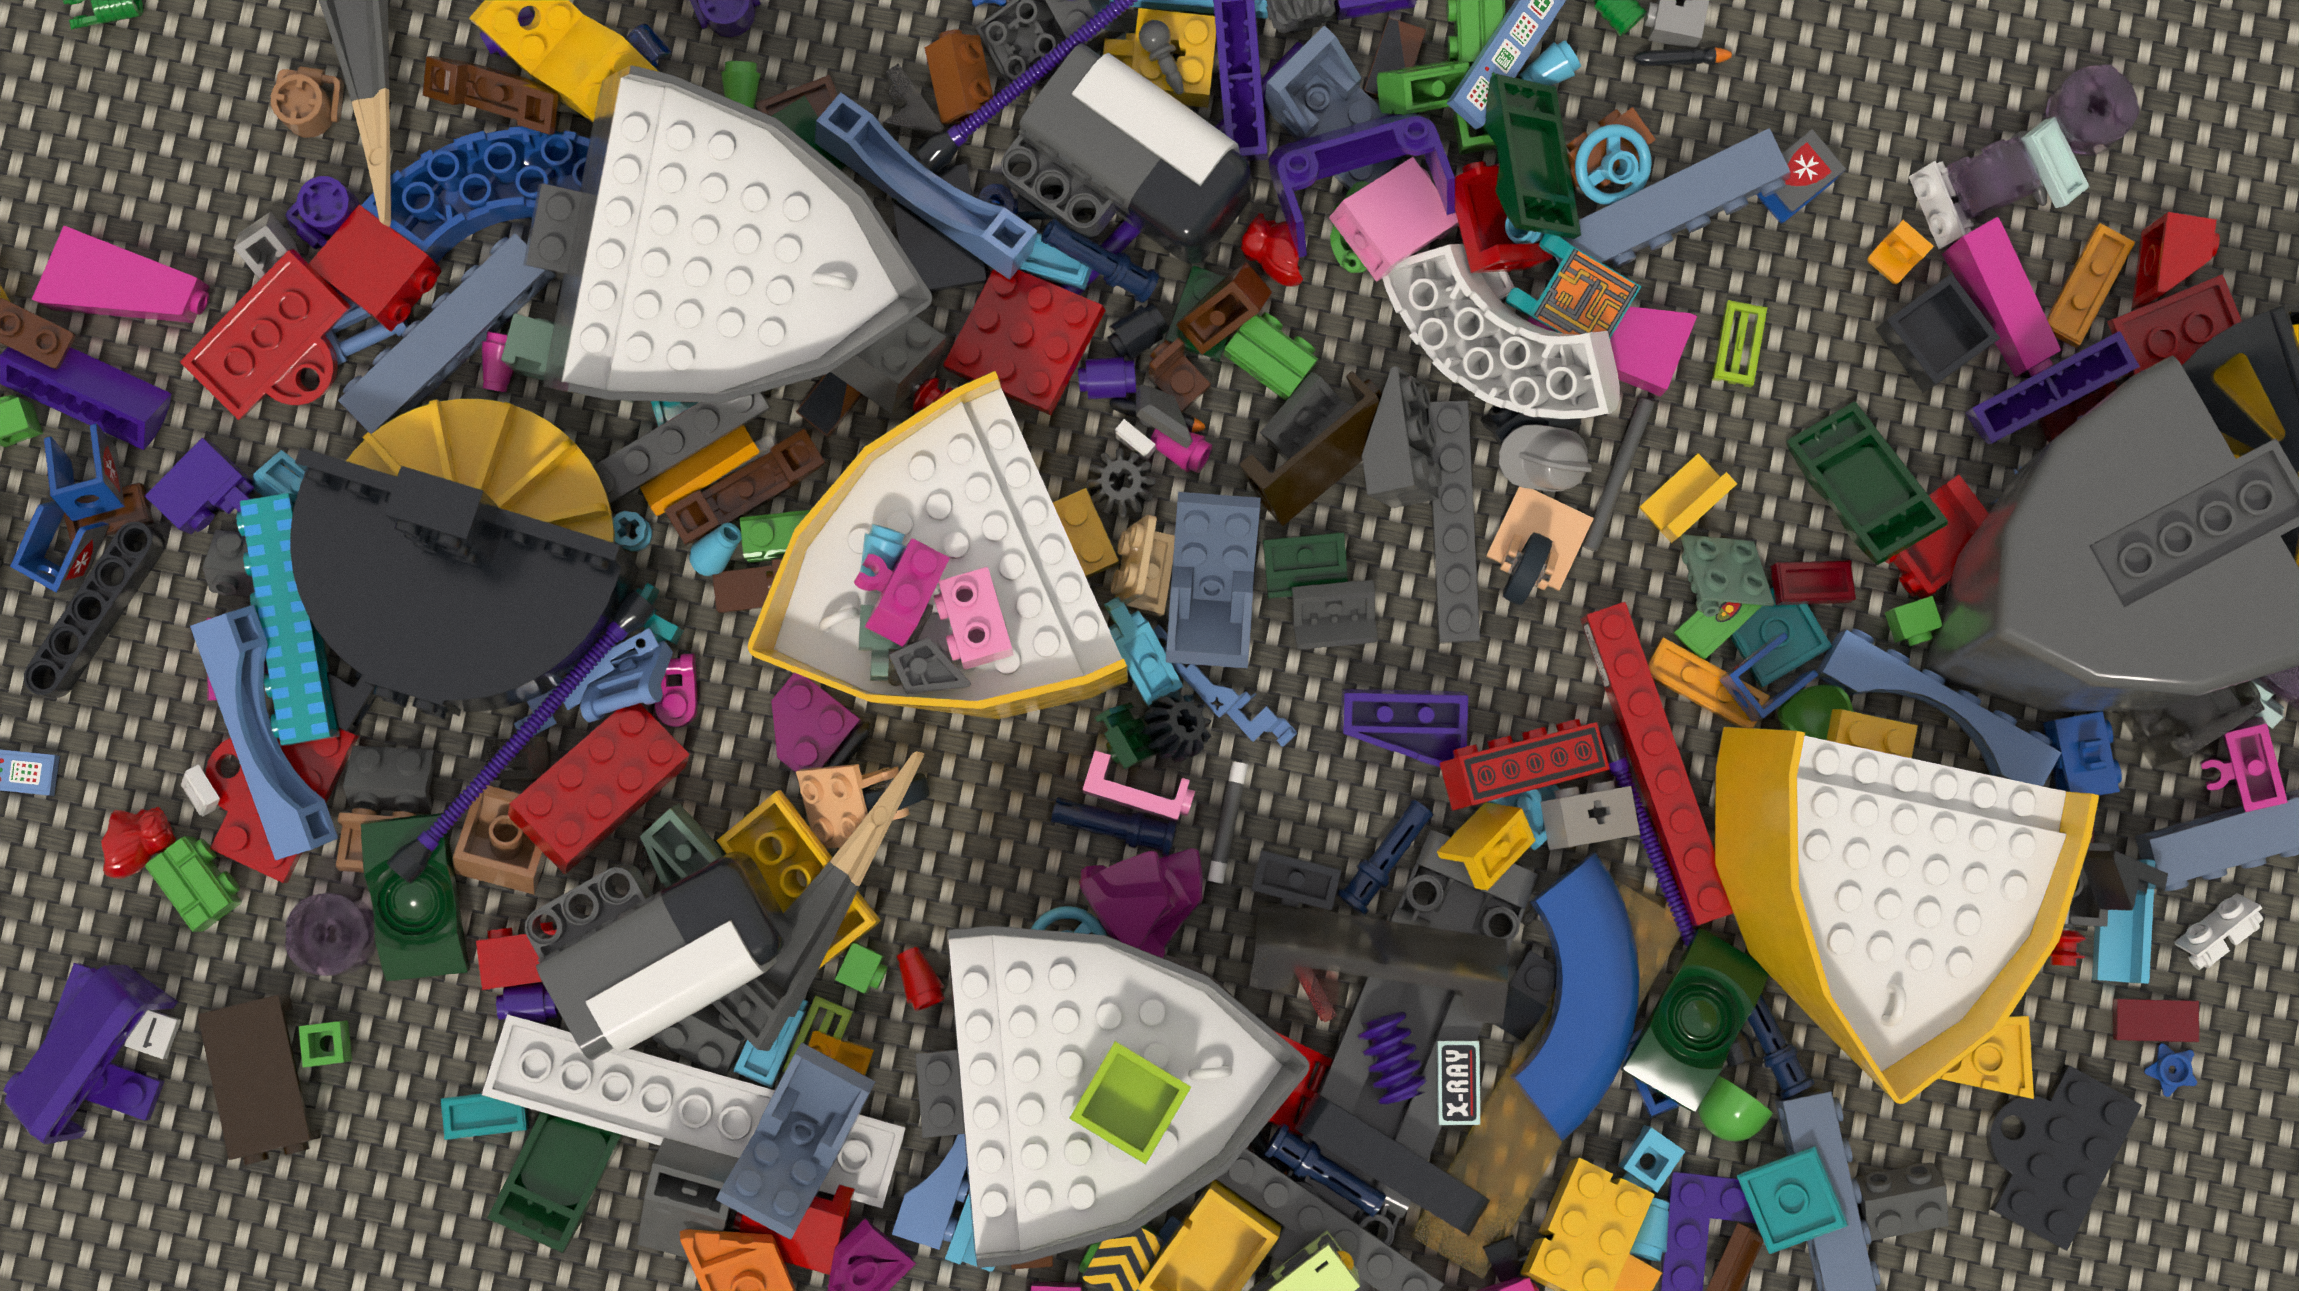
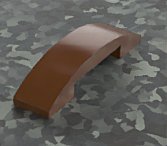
M426 56L422 96L451 105L466 104L515 119L517 120V125L549 135L554 134L559 96L554 90L530 79L498 69L443 57Z
M805 428L769 448V453L704 491L697 490L666 508L664 511L685 546L699 540L722 524L733 523L740 519V517L753 512L825 465L824 459Z

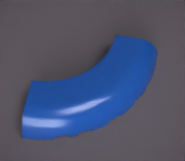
M523 126L509 127V130L490 133L481 131L454 139V143L435 151L429 150L421 154L419 160L401 172L397 170L390 176V227L429 255L437 264L455 245L483 228L509 220L532 218L539 184L543 183L580 192L590 139L579 136L576 132L566 130L564 132L555 131L554 134L549 135ZM373 192L361 206L379 219Z
M1595 851L1530 901L1547 930L1552 949L1555 953L1557 966L1556 993L1552 1009L1553 1013L1545 1033L1528 1058L1509 1075L1561 1142L1585 1121L1613 1083L1628 1050L1634 1031L1639 1002L1640 974L1638 950L1632 922L1621 893L1610 872Z

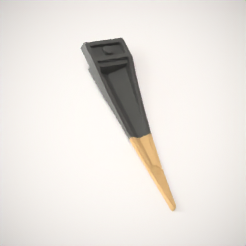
M319 0L355 113L367 160L379 221L390 227L388 0Z
M916 751L910 756L856 830L810 885L784 912L792 930V939L788 947L776 956V964L762 975L712 1003L757 1050L769 1051L787 1019L796 1016L916 774L924 753Z

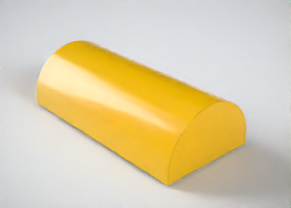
M782 790L773 793L716 840L726 854L734 851L743 852L754 860L783 913L833 858ZM858 890L819 969L848 949L853 942L861 939L881 921Z

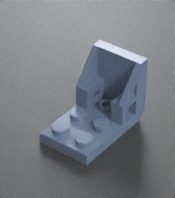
M1325 25L1267 82L1264 105L1273 118L1297 141L1388 115L1387 113H1381L1379 105L1360 88L1362 79L1337 37ZM1405 155L1333 176L1349 190L1356 182L1365 181L1372 183L1388 173Z
M1178 492L1166 649L1167 663L1248 668L1260 498Z
M801 1042L769 1101L756 1131L722 1186L716 1200L791 1240L852 1131L875 1081Z

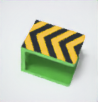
M1145 1224L1130 1234L1090 1244L1078 1266V1270L1083 1273L1082 1277L1086 1282L1103 1291H1137L1139 1284L1165 1240L1158 1231Z

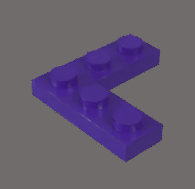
M82 963L73 964L46 1038L81 991L78 988L80 980L93 967ZM111 1062L85 1100L147 1121L152 1117L165 1081Z
M1672 1171L1669 1177L1667 1202L1670 1203L1668 1209L1667 1252L1662 1253L1660 1268L1662 1274L1659 1278L1658 1291H1703L1710 1218L1756 1223L1737 1178Z

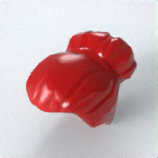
M1259 213L1251 221L1241 239V249L1245 258L1261 264L1265 273L1275 282L1288 287L1298 286L1303 281L1299 272L1300 267L1298 266L1300 258L1298 257L1287 222L1276 223L1275 220H1266L1264 213Z
M160 807L151 808L150 810L141 809L137 814L122 810H114L111 813L108 830L101 840L105 859L103 871L106 876L123 879L136 874L145 867L153 855L164 852L175 843L176 838L173 829Z

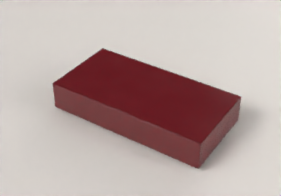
M1851 560L1777 562L1771 565L1776 605L1851 603L1856 600Z
M2113 999V1040L2199 1042V1001Z

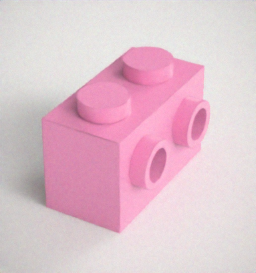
M988 567L938 582L941 593L934 595V600L940 620L947 618L950 620L953 634L945 637L953 661L961 659L964 670L1014 655Z

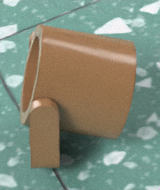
M302 66L298 68V71L282 69L277 74L276 85L270 95L271 107L274 114L295 135L304 138L319 136L326 132L332 125V122L339 123L344 82L339 77L325 75V70ZM324 83L334 84L332 100L319 85L323 86Z

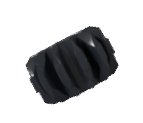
M1179 691L1170 692L1163 697L1160 696L1152 701V704L1149 705L1150 709L1145 711V714L1142 716V719L1148 725L1144 727L1141 733L1150 736L1152 740L1148 748H1159L1160 759L1171 757L1174 762H1182L1189 757H1194L1201 753L1202 749H1204L1203 744L1212 737L1205 729L1212 720L1204 718L1201 713L1205 705H1194L1193 694L1182 696Z

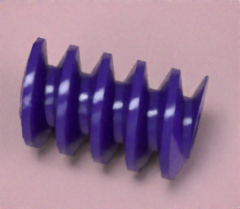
M1403 1011L1361 1023L1366 1024L1367 1029L1358 1035L1359 1040L1372 1041V1045L1365 1049L1363 1054L1364 1056L1377 1057V1061L1369 1066L1368 1070L1369 1072L1382 1073V1077L1373 1083V1087L1387 1089V1093L1378 1099L1379 1104H1391L1425 1093L1424 1091H1417V1089L1427 1082L1426 1077L1412 1075L1422 1065L1421 1061L1407 1059L1417 1049L1416 1045L1413 1043H1402V1040L1412 1033L1411 1029L1408 1027H1397V1024L1407 1017Z

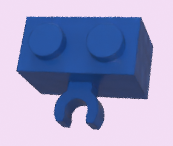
M2103 711L2043 723L2045 735L2053 741L2051 747L2062 752L2053 767L2057 790L2096 795L2120 792L2118 783L2122 781L2121 768L2118 761L2113 759L2110 743L2113 742V730L2109 720L2104 719Z

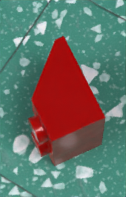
M2167 212L2142 230L2131 308L2138 309L2152 302L2197 271L2216 255L2220 242L2219 234L2215 233L2216 219Z

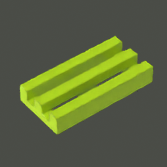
M1731 300L1725 303L1712 375L1713 381H1728L1727 383L1735 385L1738 383L1750 388L1754 385L1768 307ZM1739 311L1740 315L1730 371L1726 372L1724 367L1734 312ZM1750 313L1755 314L1756 317L1746 373L1742 375L1738 373Z
M815 995L783 1068V1072L786 1071L801 1042L805 1044L820 1007L827 1009L819 1032L827 1034L835 1014L841 1015L842 1017L833 1037L841 1040L854 1011Z

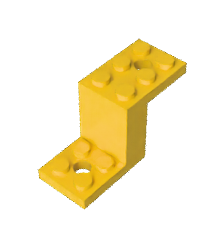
M484 0L469 18L537 83L557 92L560 102L594 122L601 84L605 78L630 65L658 71L622 35L587 17L569 0ZM526 6H532L535 11L533 21L527 26H520L518 22L519 12Z

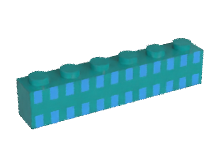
M291 493L240 501L241 511L237 512L236 516L241 536L246 537L248 552H245L243 555L244 567L247 575L253 578L255 590L250 595V603L255 607L268 643L265 656L268 673L264 675V686L267 696L273 698L275 714L271 715V727L275 738H280L281 746L340 737L327 678L329 668L324 639L315 628L304 608L293 574L290 534L297 495Z

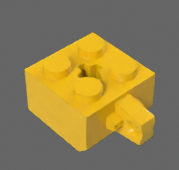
M1138 8L1136 33H1126L1125 40L1105 38L1103 55L1110 53L1183 105L1209 108L1216 45L1215 16ZM1148 21H1161L1170 29V44L1175 45L1176 50L1173 53L1179 56L1176 64L1183 80L1184 91L1181 95L1176 94L1167 84L1166 76L1162 73L1158 64L1159 60L1150 61L1149 55L1151 52L1146 51L1139 42L1140 29Z

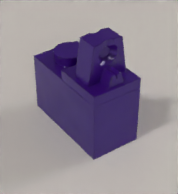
M201 438L145 497L179 530L192 535L194 531L199 532L212 522L215 516L213 512L217 508L224 510L228 514L234 509L240 512V501L253 499L249 493L254 487L252 486L253 481L215 444Z

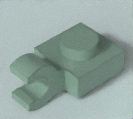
M861 605L859 650L871 651L870 681H887L889 669L888 654L902 648V646L866 628L865 625L875 605Z

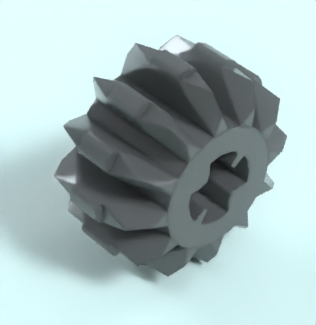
M1266 0L1269 20L1272 21L1273 28H1276L1281 33L1290 32L1295 34L1298 31L1304 30L1307 32L1310 28L1320 27L1321 23L1328 22L1335 12V0Z
M1117 448L1116 461L1113 462L1106 452L1102 453L1100 457L1105 468L1092 464L1090 472L1099 478L1087 481L1088 489H1101L1091 497L1093 504H1098L1107 499L1103 513L1109 515L1114 505H1118L1120 518L1126 517V505L1128 504L1131 505L1134 512L1140 513L1142 507L1137 498L1150 502L1153 497L1149 491L1142 488L1152 487L1156 483L1154 477L1143 476L1151 469V464L1144 462L1136 467L1135 465L1139 459V453L1133 451L1129 460L1126 461L1124 460L1123 449ZM1123 474L1127 475L1128 484H1132L1130 488L1122 487L1120 492L1115 491L1114 481L1110 482L1113 477L1120 479Z

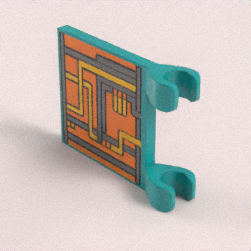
M1545 234L1540 241V248L1561 259L1562 262L1538 301L1521 289L1514 287L1508 294L1506 303L1555 332L1580 335L1590 332L1608 331L1610 339L1641 286L1575 248L1561 237Z

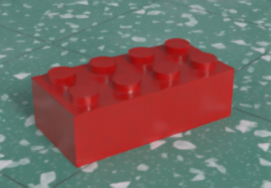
M640 703L616 710L510 802L508 817L565 875L684 770L690 754Z

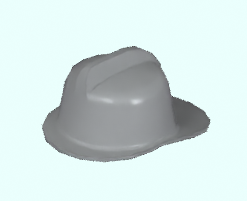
M1537 424L1523 425L1513 430L1503 440L1499 450V466L1503 475L1512 484L1523 488L1551 492L1564 491L1579 484L1586 472L1592 471V466L1588 463L1587 448L1584 440L1577 432L1565 428Z

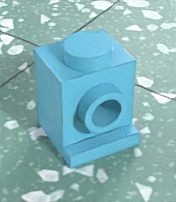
M1644 1125L1640 1135L1618 1166L1626 1171L1622 1179L1643 1189L1649 1187L1658 1193L1685 1151L1652 1127ZM1650 1153L1653 1157V1164L1650 1168L1644 1169L1640 1165V1158L1643 1154Z

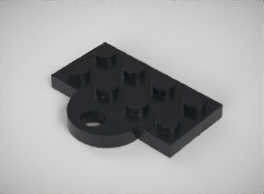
M2065 1064L2047 1099L2035 1096L2034 1099L2017 1096L2003 1102L1990 1117L1987 1125L1986 1141L1992 1158L2008 1174L1990 1210L2067 1251L2142 1105L2074 1067ZM2014 1115L2021 1123V1131L2017 1137L2008 1139L2003 1135L2001 1125L2006 1117Z

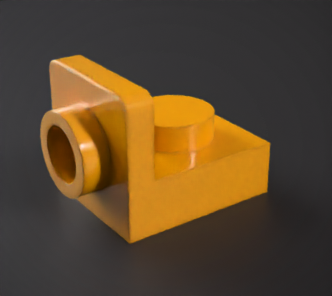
M1902 220L1868 256L1867 261L1893 284H1898L1934 246L1907 222Z
M819 1031L812 1033L808 1044L811 1048L864 1076L874 1052L873 1049L863 1045L837 1039Z

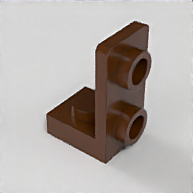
M1 298L0 343L53 369H59L75 340V334Z
M1177 338L1172 344L1165 340L1150 354L1149 357L1152 361L1149 363V380L1160 391L1174 396L1181 413H1183L1211 387V384L1184 356L1185 343L1180 338Z
M782 559L772 560V565L713 574L716 610L719 613L762 608Z

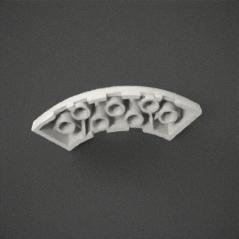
M1449 244L1410 256L1398 263L1388 275L1382 278L1396 313H1400L1411 332L1409 336L1414 343L1424 349L1433 360L1432 364L1446 377L1475 393L1474 396L1500 408L1524 413L1527 416L1558 419L1588 418L1609 414L1617 409L1620 400V385L1608 331L1590 332L1580 335L1563 334L1546 330L1522 319L1497 298L1481 273H1471L1464 244Z

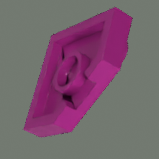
M797 673L792 674L771 701L777 758L794 772L801 769L825 767L851 732L861 722L857 716L809 678Z
M864 1219L835 1247L827 1291H889L916 1263L909 1253L868 1220Z

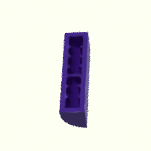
M1213 0L1225 135L1238 144L1240 154L1247 161L1269 160L1255 0Z
M2119 331L1969 409L1965 414L1980 437L1986 443L1992 444L2140 366L2122 333Z
M7 347L0 354L1 385L88 425L97 423L105 433L142 450H145L155 438L167 415L172 393L70 347L59 369H53L10 347Z

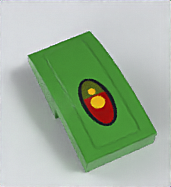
M1723 602L1719 607V613L1711 617H1707L1697 610L1673 634L1693 654L1705 660L1763 605Z

